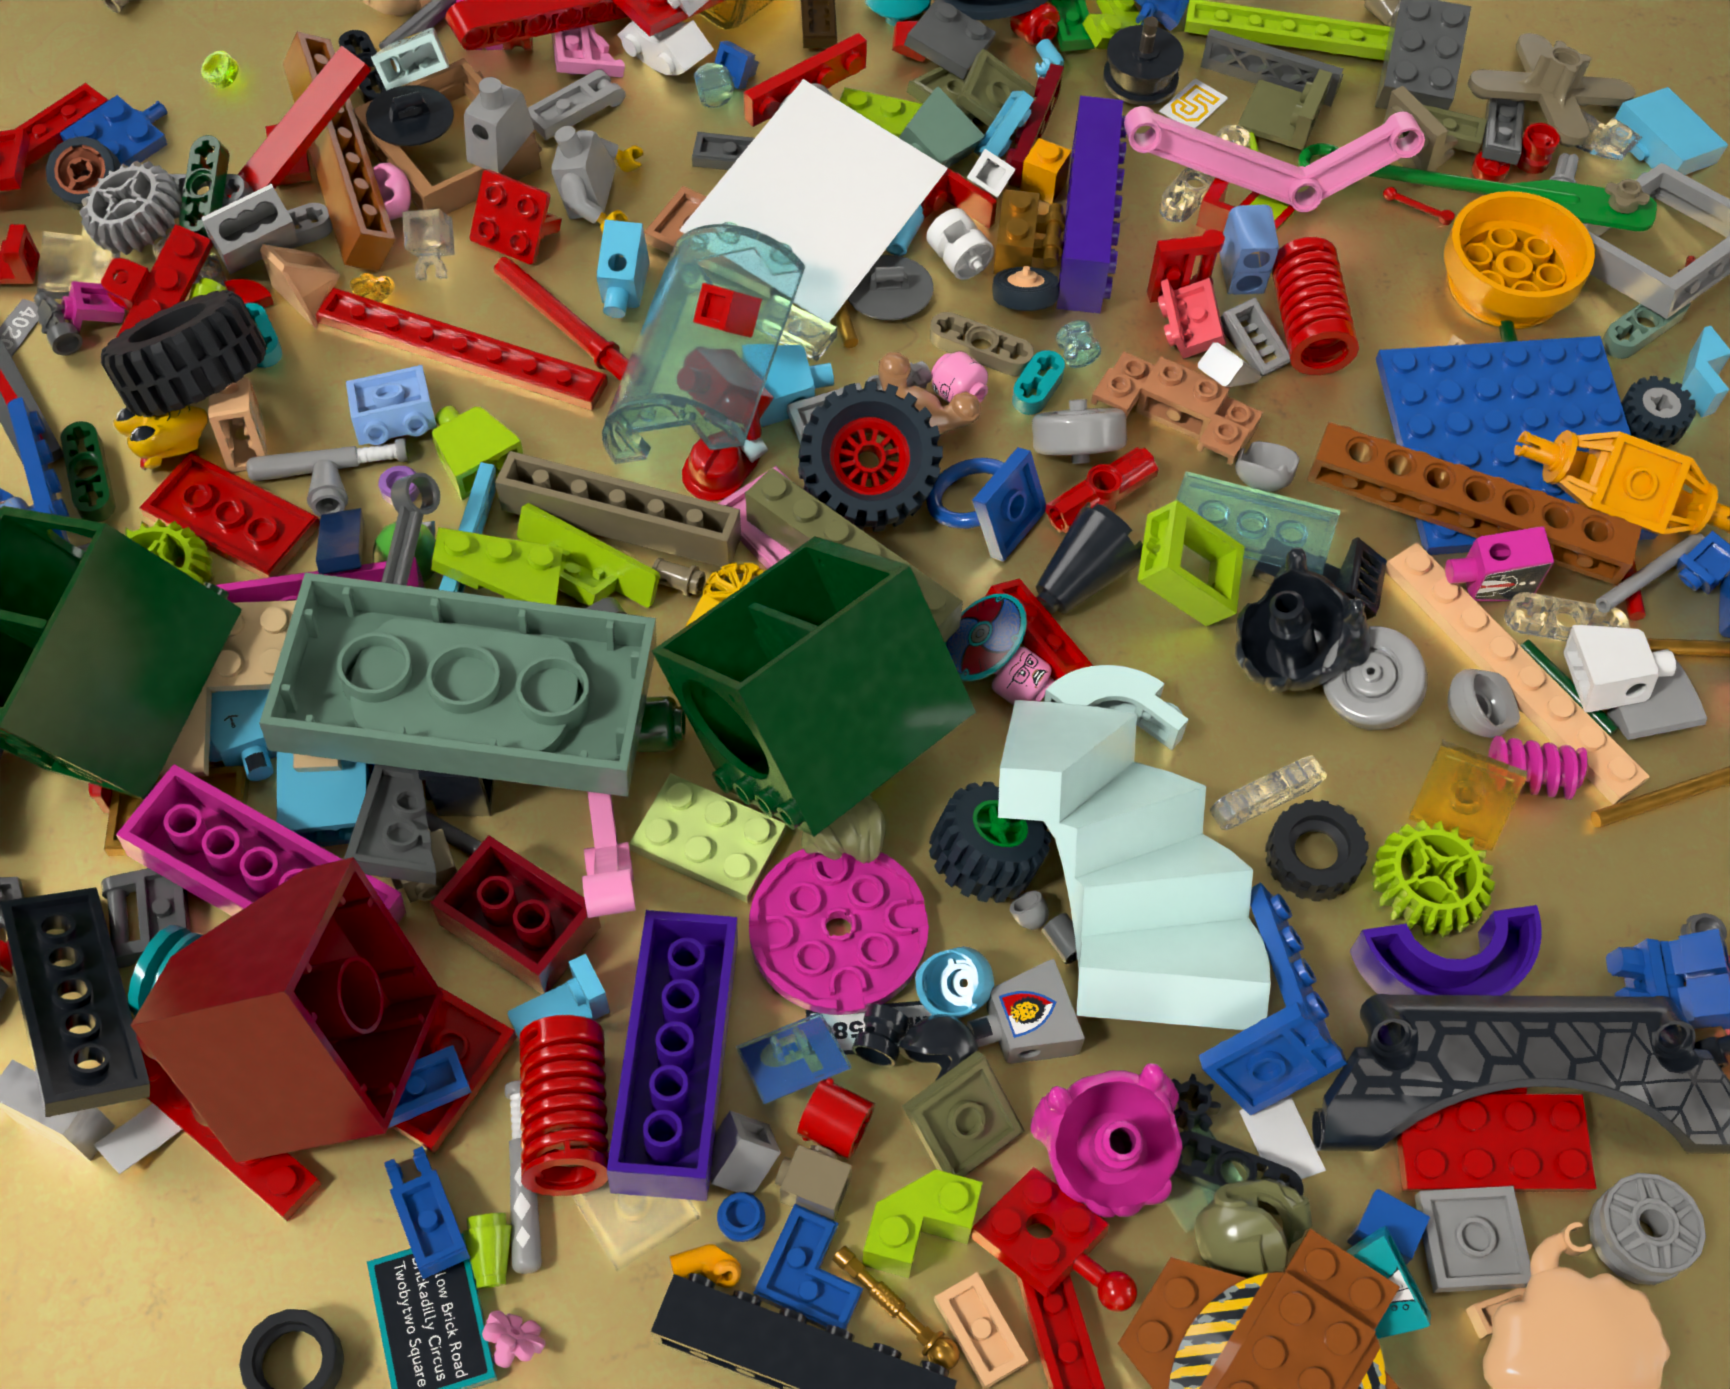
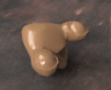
M889 352L879 360L878 376L883 391L886 390L889 383L898 386L897 396L904 399L909 392L918 398L915 407L920 411L926 406L932 414L929 424L931 427L937 425L940 435L968 426L979 418L981 404L976 396L965 391L954 395L950 403L942 407L939 399L927 390L915 385L907 387V379L911 372L907 357L899 352Z

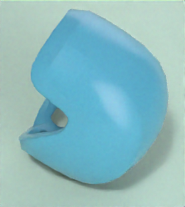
M966 946L956 947L936 953L922 963L916 972V991L920 1002L930 1014H946L957 1019L977 1011L990 999V993L994 987L993 971L987 959L979 951ZM964 979L968 981L967 987H964L962 984Z

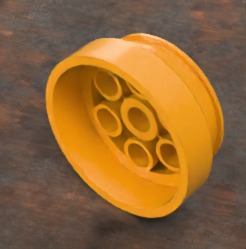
M1514 191L1487 194L1467 204L1457 215L1444 249L1448 287L1455 301L1467 313L1482 322L1499 327L1501 321L1508 320L1514 323L1515 329L1538 326L1550 320L1558 311L1569 306L1580 294L1592 270L1595 259L1592 238L1583 223L1573 213L1545 197Z

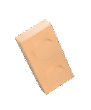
M978 1272L934 1297L935 1304L983 1389H987L1027 1365L1029 1360Z

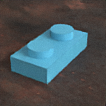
M1024 90L1012 91L985 133V137L974 150V153L980 157L984 149L1001 158L1012 143V140L1009 138L1016 127L1020 128L1031 114L1029 107L1034 98Z

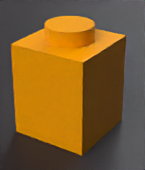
M1038 138L1024 160L1020 191L1040 193L1039 200L1053 204L1067 182L1072 150Z

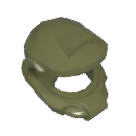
M1269 1178L1243 1180L1226 1184L1217 1189L1213 1194L1214 1199L1197 1215L1195 1220V1240L1202 1259L1212 1269L1244 1278H1251L1266 1273L1282 1272L1288 1263V1252L1291 1245L1303 1237L1306 1229L1312 1227L1309 1199L1306 1196L1299 1195L1295 1189ZM1258 1201L1269 1203L1279 1212L1283 1221V1229L1271 1214L1262 1208H1258Z

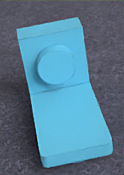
M586 954L569 961L572 979L508 1011L509 1020L518 1038H520V1032L525 1026L544 1017L575 1015L596 1020L610 1013L605 990Z

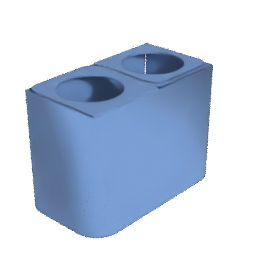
M1269 205L1236 206L1229 212L1223 232L1225 241L1222 250L1219 252L1227 294H1264L1279 250L1273 211ZM1258 251H1259L1260 264H1259L1258 254H1251V253H1253V252H1258Z

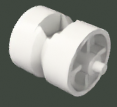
M955 208L944 212L934 220L928 229L927 242L958 279L965 280L978 275L988 266L993 258L994 246L977 229L976 224L962 209Z

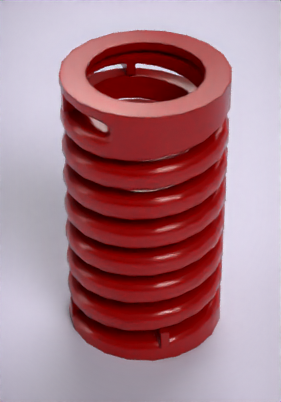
M1304 237L1293 240L1278 250L1271 271L1287 348L1289 349L1290 362L1293 368L1302 374L1325 375L1334 373L1349 365L1359 351L1337 249L1332 242L1324 238Z
M555 1015L544 1017L525 1026L520 1032L519 1038L521 1063L520 1096L522 1098L520 1103V1112L522 1114L520 1129L522 1131L521 1147L523 1149L521 1152V1183L526 1189L541 1195L572 1196L596 1190L608 1181L609 1140L605 1137L608 1132V1123L605 1120L607 1117V1106L604 1103L607 1097V1090L604 1087L606 1073L603 1070L605 1068L604 1030L596 1021L583 1016Z

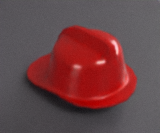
M721 428L700 438L693 445L682 469V481L689 493L698 499L721 501L740 488L760 460L758 458L751 463L738 445L745 439L741 429Z

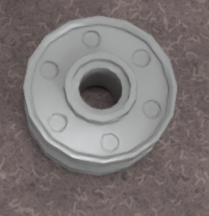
M1636 1173L1620 1179L1593 1204L1588 1220L1590 1240L1600 1260L1616 1275L1635 1284L1656 1285L1674 1278L1680 1272L1689 1268L1701 1255L1706 1239L1704 1219L1694 1199L1677 1183L1658 1174ZM1640 1221L1646 1223L1651 1228L1653 1237L1643 1231Z

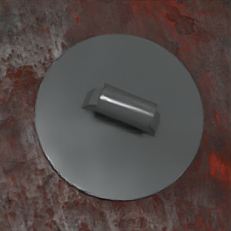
M881 255L848 297V301L857 311L868 317L879 320H900L919 313L928 305L933 295V281L929 272L916 261L902 256Z

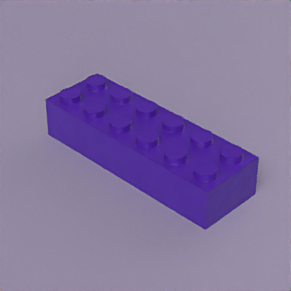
M1080 95L1072 145L1065 214L1066 224L1063 234V253L1061 255L1059 296L1056 309L1100 314L1103 299H1110L1113 277L1108 276V273L1115 274L1118 251L1111 249V245L1117 246L1120 223L1113 221V219L1120 217L1122 196L1117 195L1116 191H1122L1124 168H1118V164H1124L1127 142L1120 141V138H1126L1127 135L1124 125L1126 116L1122 115L1123 100Z
M646 910L607 1165V1176L611 1194L698 1201L708 1200L738 946L737 917Z

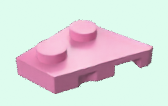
M593 25L552 33L557 72L588 75L600 69L610 77H623L624 62L621 59H613L608 53L609 44L595 32Z

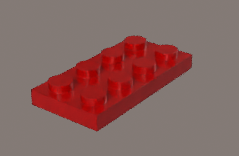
M1484 1094L1445 1107L1419 1120L1396 1136L1402 1192L1514 1186L1515 1192H1591L1597 1189L1583 1094Z

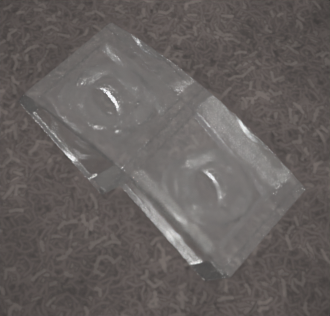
M1581 109L1590 133L1585 143L1575 145L1574 147L1599 157L1622 161L1640 142L1642 136L1614 117L1605 126Z

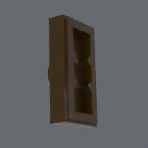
M801 0L803 48H829L837 44L835 0Z

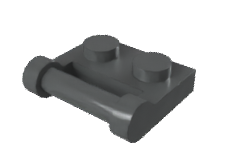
M149 868L109 876L102 880V896L108 902L110 939L118 968L135 964L154 936L169 925H179L189 929L191 932L186 889ZM136 891L140 939L130 941L126 897L131 892Z

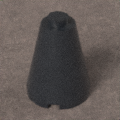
M1087 502L1079 510L1035 587L1039 594L1036 598L1052 614L1056 611L1062 614L1067 613L1138 566L1141 561L1142 542L1139 541L1136 545L1133 544L1128 537L1133 530L1114 512L1098 503L1091 509L1090 502Z

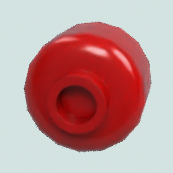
M1047 1L1031 11L1010 17V26L1019 38L1028 45L1036 47L1041 40H1052L1056 36L1058 31L1057 22L1060 21V14L1056 7Z

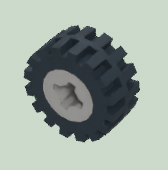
M1650 376L1648 381L1643 377L1637 383L1634 382L1621 402L1631 436L1656 445L1660 444L1664 448H1668L1670 444L1675 445L1678 443L1696 415V410H1694L1696 406L1695 400H1689L1692 394L1688 390L1682 391V384L1678 382L1671 384L1670 378L1663 377L1662 381L1658 380L1657 376Z

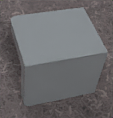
M733 1111L728 1112L715 1133L710 1175L711 1184L737 1193L745 1192L753 1195L781 1153L769 1124Z

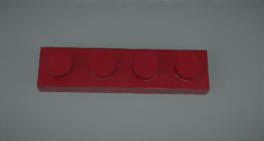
M1051 63L1046 76H1039L1034 97L1037 98L1029 107L1031 114L1026 124H1023L1017 130L1015 138L1016 149L1010 148L1007 154L1006 163L1016 169L1009 179V186L1021 187L1024 160L1038 138L1042 139L1060 95L1064 66Z

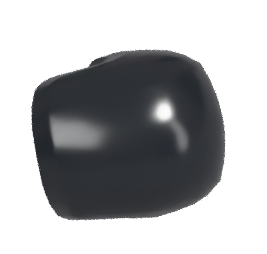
M936 1014L923 1018L908 1030L905 1038L899 1043V1050L903 1057L914 1062L936 1063L940 1065L942 1069L936 1080L976 1051L979 1052L978 1043L972 1031L957 1018L946 1014Z

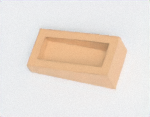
M1525 1288L1509 1291L1473 1304L1466 1309L1480 1339L1492 1335V1318L1497 1308L1509 1302L1521 1301Z

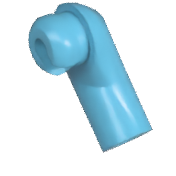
M1043 39L1037 44L1036 51L1043 60L1041 65L1038 62L1035 65L1038 78L1039 76H1046L1051 63L1064 66L1063 57L1050 39Z

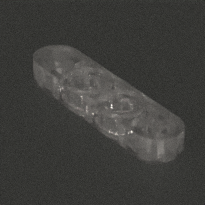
M1238 125L1224 126L1215 135L1248 148L1250 141L1248 131ZM1186 167L1162 194L1159 207L1162 217L1170 222L1177 223L1187 220L1201 205L1202 199L1215 177ZM1192 179L1199 180L1204 186L1193 187L1187 181ZM1181 196L1184 197L1183 203H1178L1181 200Z

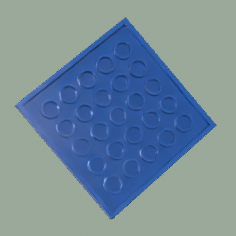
M1601 336L1379 350L1376 356V363L1397 445L1415 451H1423L1433 457L1454 464H1462L1472 470L1493 477H1501L1511 483L1532 490H1540L1550 496L1571 503L1578 502L1558 485H1552L1543 480L1544 464L1514 454L1515 445L1521 447L1526 445L1517 442L1522 432L1528 431L1533 435L1552 442L1566 430L1572 431L1577 435L1616 431L1631 435ZM1577 447L1578 451L1587 452L1589 450L1586 448ZM1415 518L1422 548L1429 555L1467 553L1470 551L1475 539H1477ZM1641 529L1639 540L1655 539L1658 534Z

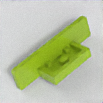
M530 503L521 507L517 531L518 539L525 542L563 548L559 590L588 606L608 597L615 591L646 608L654 604L660 579L658 571Z

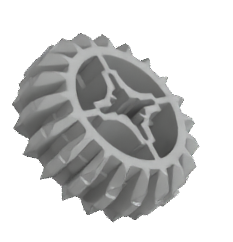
M135 161L130 167L122 164L120 169L115 172L109 170V175L105 178H97L98 184L87 189L90 196L82 199L81 202L84 207L79 211L82 217L81 223L85 227L84 230L98 246H101L103 250H109L113 254L121 251L128 255L133 249L142 252L144 246L148 244L154 246L156 239L166 237V230L173 228L175 225L174 219L180 216L181 192L174 179L160 165L154 166L150 161L143 164Z

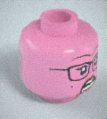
M958 351L952 354H944L933 366L931 371L932 388L946 402L950 403L954 395L965 391L976 396L979 402L985 398L988 392V387L986 386L988 372L984 366L967 353Z
M1019 647L1012 658L998 671L994 672L996 676L992 681V690L1013 706L1015 700L1041 701L1045 696L1046 689L1054 682L1050 678L1051 666L1026 647Z

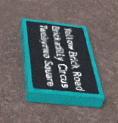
M411 1248L367 1261L391 1389H473L498 1381L495 1365L492 1360L490 1343L485 1341L482 1335L486 1324L470 1258L425 1279L422 1278Z

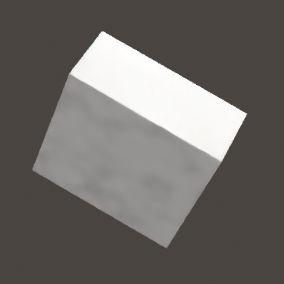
M13 1059L0 1075V1108L18 1124L89 1161L93 1159L98 1151L93 1144L110 1134L115 1127L97 1107L45 1117L35 1071Z

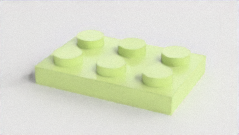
M670 773L629 845L630 851L748 903L787 832V827L785 823Z

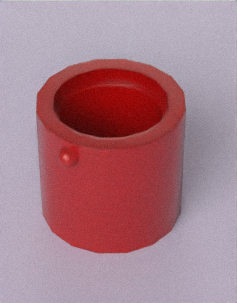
M823 1078L807 1103L799 1122L797 1134L802 1136L804 1141L810 1140L846 1159H850L866 1132L875 1109V1103L835 1084L832 1078Z

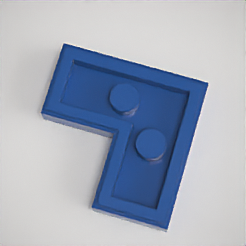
M794 1204L753 1295L776 1308H788L797 1311L808 1318L807 1322L824 1330L827 1325L847 1330L863 1293V1288L820 1269L838 1230L839 1223Z

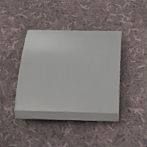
M1665 649V650H1660V651H1655V652H1663V651H1669V650H1668V649ZM1677 660L1674 675L1658 677L1651 697L1648 700L1609 708L1607 712L1609 718L1619 727V730L1628 740L1706 725L1707 716L1698 694Z

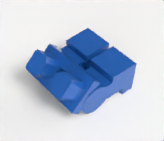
M1719 928L1678 936L1679 940L1659 941L1647 938L1633 947H1618L1607 954L1606 964L1608 972L1612 976L1624 977L1626 987L1615 992L1614 996H1665L1676 1003L1693 1029L1722 1026L1723 1030L1730 1029V960L1727 945Z

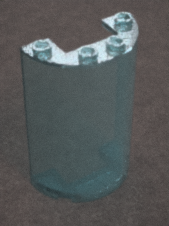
M733 222L700 226L686 232L676 241L605 419L602 441L606 452L615 464L647 459L651 447L639 432L690 425L710 450L744 446L806 267L793 253V249L789 245L779 242L759 231L738 226ZM702 283L762 299L754 333L751 338L693 322Z

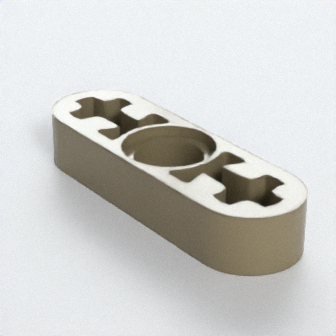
M942 312L935 315L931 320L930 341L935 347L949 353L958 351L967 353L981 365L1004 374L1020 376L1033 357L1034 349L1025 339L952 312ZM976 339H984L990 342L991 346L987 349H978L971 343ZM1015 355H1020L1016 360L1012 359Z

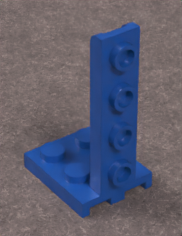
M23 397L13 399L8 403V410L35 508L29 510L70 517L63 499H57L56 493L62 492V487L55 470L48 467V464L54 462L47 441L40 438V434L46 433L41 416L37 410L30 412ZM52 529L70 543L66 531Z
M1261 882L1251 889L1250 906L1286 1007L1199 1055L1202 1069L1250 1116L1348 1064L1343 1050L1331 1038L1324 1019L1329 1017L1328 1009L1319 994L1312 988V984L1316 982V977L1307 961L1301 958L1299 951L1304 949V945L1296 930L1288 923V919L1292 917L1291 910L1280 894L1273 896Z

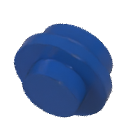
M745 1192L734 1193L725 1198L719 1206L717 1212L719 1229L726 1238L732 1241H750L761 1233L765 1225L766 1216L763 1204L752 1194Z

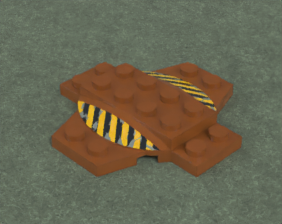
M1310 1228L1283 1272L1266 1273L1251 1278H1244L1170 1257L1118 1342V1345L1152 1389H1400L1385 1371L1381 1347L1375 1334L1377 1325L1400 1287Z

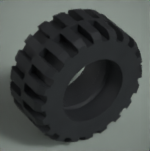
M229 290L214 291L207 295L193 297L185 302L182 301L166 310L163 309L153 316L136 323L132 328L126 329L117 338L112 339L108 346L102 349L101 364L128 411L139 417L143 416L146 418L153 415H164L173 410L177 411L192 403L196 404L206 399V397L226 389L230 384L238 382L244 378L245 374L252 372L257 368V364L264 360L266 343L242 298Z

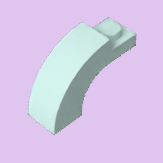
M1097 665L1072 671L1053 682L1046 689L1043 701L1101 707L1137 714L1136 725L1170 750H1173L1182 740L1189 720L1177 706L1160 699L1165 683L1145 672L1125 666Z

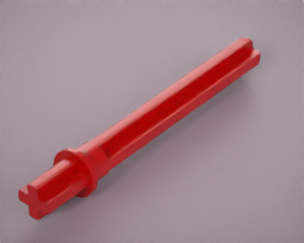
M507 257L499 258L498 263L493 268L497 276L594 359L596 367L607 369L626 385L633 382V377L639 374V368L620 353L618 344L613 341L608 342L604 337L600 336Z

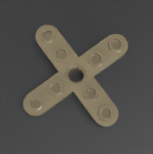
M1532 33L1521 35L1516 44L1517 53L1526 72L1482 69L1473 71L1468 80V87L1480 99L1499 98L1510 99L1516 102L1523 100L1539 101L1548 125L1556 129L1560 135L1559 143L1566 147L1585 143L1590 133L1579 105H1605L1612 108H1620L1623 102L1633 99L1636 94L1635 89L1623 80L1584 76L1591 61L1589 55L1580 54L1575 49L1567 47L1563 41H1556L1554 47H1552L1546 38Z

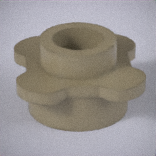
M1624 179L1617 184L1611 182L1605 187V192L1610 195L1608 201L1610 207L1620 213H1633L1638 209L1639 204L1646 205L1650 200L1649 194L1644 193L1641 190L1640 183L1634 179Z

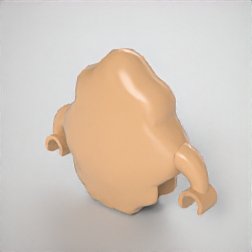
M1580 1222L1571 1223L1559 1233L1546 1238L1538 1245L1531 1258V1277L1522 1300L1509 1302L1497 1308L1492 1318V1338L1483 1358L1484 1378L1492 1389H1660L1663 1367L1671 1351L1668 1342L1663 1336L1661 1323L1652 1311L1646 1294L1627 1287L1622 1281L1609 1273L1588 1278L1571 1268L1559 1267V1257L1562 1252L1570 1256H1579L1591 1249L1592 1244L1577 1247L1570 1241V1231L1578 1230L1584 1224Z

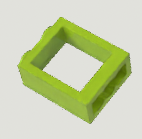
M1175 500L1147 514L1138 582L1207 627L1237 614L1245 546L1180 501ZM1183 544L1210 562L1207 584L1180 567Z

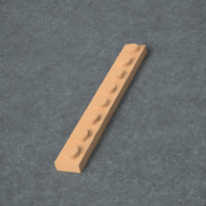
M1418 542L1387 561L1385 572L1481 670L1499 673L1506 678L1511 686L1518 708L1558 749L1562 745H1570L1575 751L1581 747L1587 750L1588 760L1585 776L1613 805L1620 802L1647 781L1650 776L1584 712L1575 700L1458 583H1448L1445 570Z

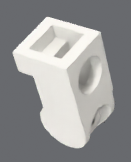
M984 149L967 176V180L998 198L1016 169Z

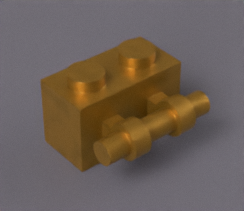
M1003 189L993 274L1009 268L1031 267L1032 257L1043 258V264L1046 267L1053 268L1057 266L1058 258L1063 253V241L1060 239V236L1066 224L1063 206L1059 203H1053L1049 206V211L1046 215H1039L1040 193ZM1035 233L1046 234V237L1043 240L1035 239Z

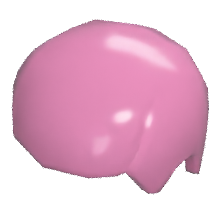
M380 163L374 167L373 171L389 220L391 221L403 217L408 212L411 204V188L407 176L400 168L391 163Z

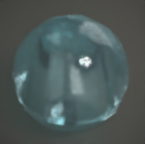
M706 63L694 73L701 105L707 108H719L727 104L732 98L735 80L727 67L718 63Z

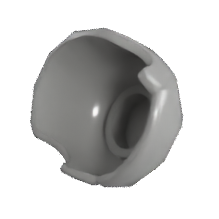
M1262 441L1252 442L1245 454V448L1240 449L1235 462L1236 474L1247 486L1256 491L1276 492L1291 484L1300 461L1296 452L1285 446Z

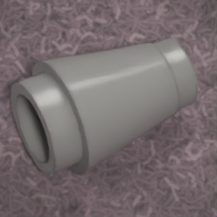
M320 460L313 466L307 496L308 506L319 517L323 514L344 511L348 504V496L338 467L330 460Z

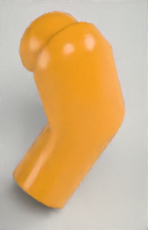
M706 1244L669 1256L673 1274L683 1278L687 1277L688 1273H700L720 1287L731 1288L738 1283L741 1276L739 1261L714 1244Z

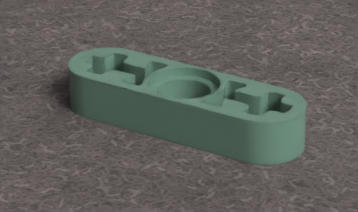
M1691 302L1668 319L1639 304L1609 326L1602 339L1605 352L1618 359L1632 356L1679 323L1685 316ZM1637 318H1647L1654 323L1655 327L1643 326ZM1627 333H1629V334L1631 335L1630 338H1629V340H1627V339L1621 340L1622 338H1624V337L1627 335Z

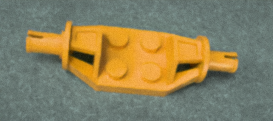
M1566 430L1554 442L1524 431L1517 440V442L1526 445L1522 447L1515 445L1514 454L1516 456H1522L1544 464L1543 480L1546 483L1558 485L1575 501L1589 509L1610 516L1621 517L1655 534L1664 535L1684 532L1688 535H1695L1706 524L1730 534V520H1728L1730 519V507L1717 502L1718 490L1716 485L1707 481L1691 457L1620 431L1577 435L1572 431ZM1577 447L1586 448L1589 450L1587 452L1578 451ZM1684 483L1693 489L1691 493L1683 490Z

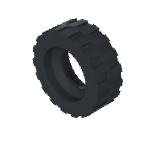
M1313 799L1305 800L1301 804L1295 803L1286 812L1283 811L1275 822L1265 847V852H1267L1265 860L1267 867L1270 866L1271 875L1274 880H1278L1284 890L1287 892L1291 891L1296 894V897L1301 899L1309 898L1312 901H1321V899L1332 900L1341 893L1345 894L1352 884L1356 882L1368 858L1366 853L1369 849L1368 841L1365 840L1366 833L1363 827L1359 826L1353 814H1348L1344 811L1345 808L1338 804L1335 806L1329 804V801L1321 800L1316 802ZM1312 831L1327 835L1337 847L1338 857L1336 862L1325 869H1314L1306 866L1296 854V840L1302 834Z

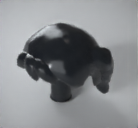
M1295 547L1288 552L1286 563L1274 577L1265 595L1258 602L1247 603L1239 613L1236 625L1238 641L1235 645L1237 663L1251 681L1265 685L1273 693H1282L1286 690L1303 691L1320 686L1335 677L1342 670L1348 671L1350 668L1360 666L1367 661L1370 654L1371 641L1370 627L1364 612L1365 604L1360 598L1350 600L1340 588L1325 576L1308 570L1305 551L1300 547ZM1339 640L1334 663L1329 668L1323 667L1328 652Z

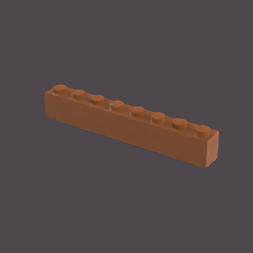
M296 32L283 62L294 103L335 54L330 39ZM349 98L308 149L344 265L380 271L396 238Z

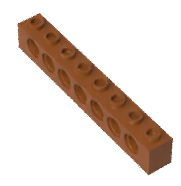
M1328 422L1307 478L1309 482L1475 538L1544 527L1553 555L1554 565L1616 586L1633 565L1642 526L1628 522L1621 517L1610 516L1589 509L1582 504L1571 503L1550 496L1543 491L1532 490L1511 483L1504 478L1493 477L1472 470L1465 465L1454 464L1433 457L1426 452L1415 451L1394 444L1387 439L1376 438L1355 431L1351 427Z

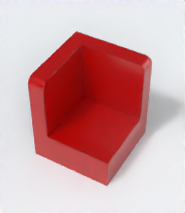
M1215 177L1202 199L1196 224L1197 227L1224 232L1229 212L1235 207L1224 203L1229 182Z
M702 283L693 322L751 338L754 333L762 299Z

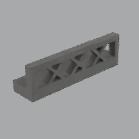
M1210 29L1207 35L1201 62L1202 68L1254 84H1257L1258 80H1264L1299 92H1303L1307 81L1314 82L1319 69L1331 72L1333 74L1323 104L1330 107L1333 104L1344 75L1342 74L1344 68L1214 29Z

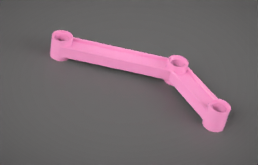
M1135 107L1129 111L1124 121L1129 143L1135 151L1140 153L1149 152L1292 205L1299 212L1312 211L1319 206L1323 199L1400 158L1415 156L1421 151L1425 142L1424 134L1413 115L1408 112H1397L1391 115L1385 124L1306 167H1297L1158 115L1149 107ZM1142 126H1150V129L1145 133H1135ZM1410 131L1407 136L1398 138L1403 132ZM1309 186L1307 190L1297 192L1300 188Z
M588 792L595 846L584 849L587 876H582L588 918L636 911L632 886L634 877L628 842L618 843L611 794Z

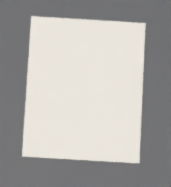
M803 79L679 231L828 324L948 168Z

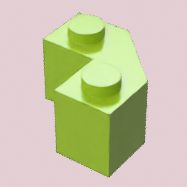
M935 1169L877 1202L863 1250L862 1264L869 1268L909 1278L921 1232L968 1244L983 1182Z

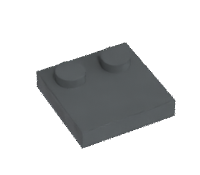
M935 0L908 33L904 45L964 80L970 71L976 55L983 48L987 50L993 42L996 32L985 26L982 22L968 17L953 5L943 0Z

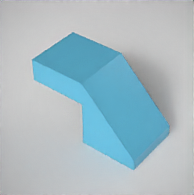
M1711 325L1704 327L1690 351L1681 387L1682 391L1688 390L1692 394L1689 400H1695V410L1701 417L1714 414L1730 390L1718 376L1730 358V349Z

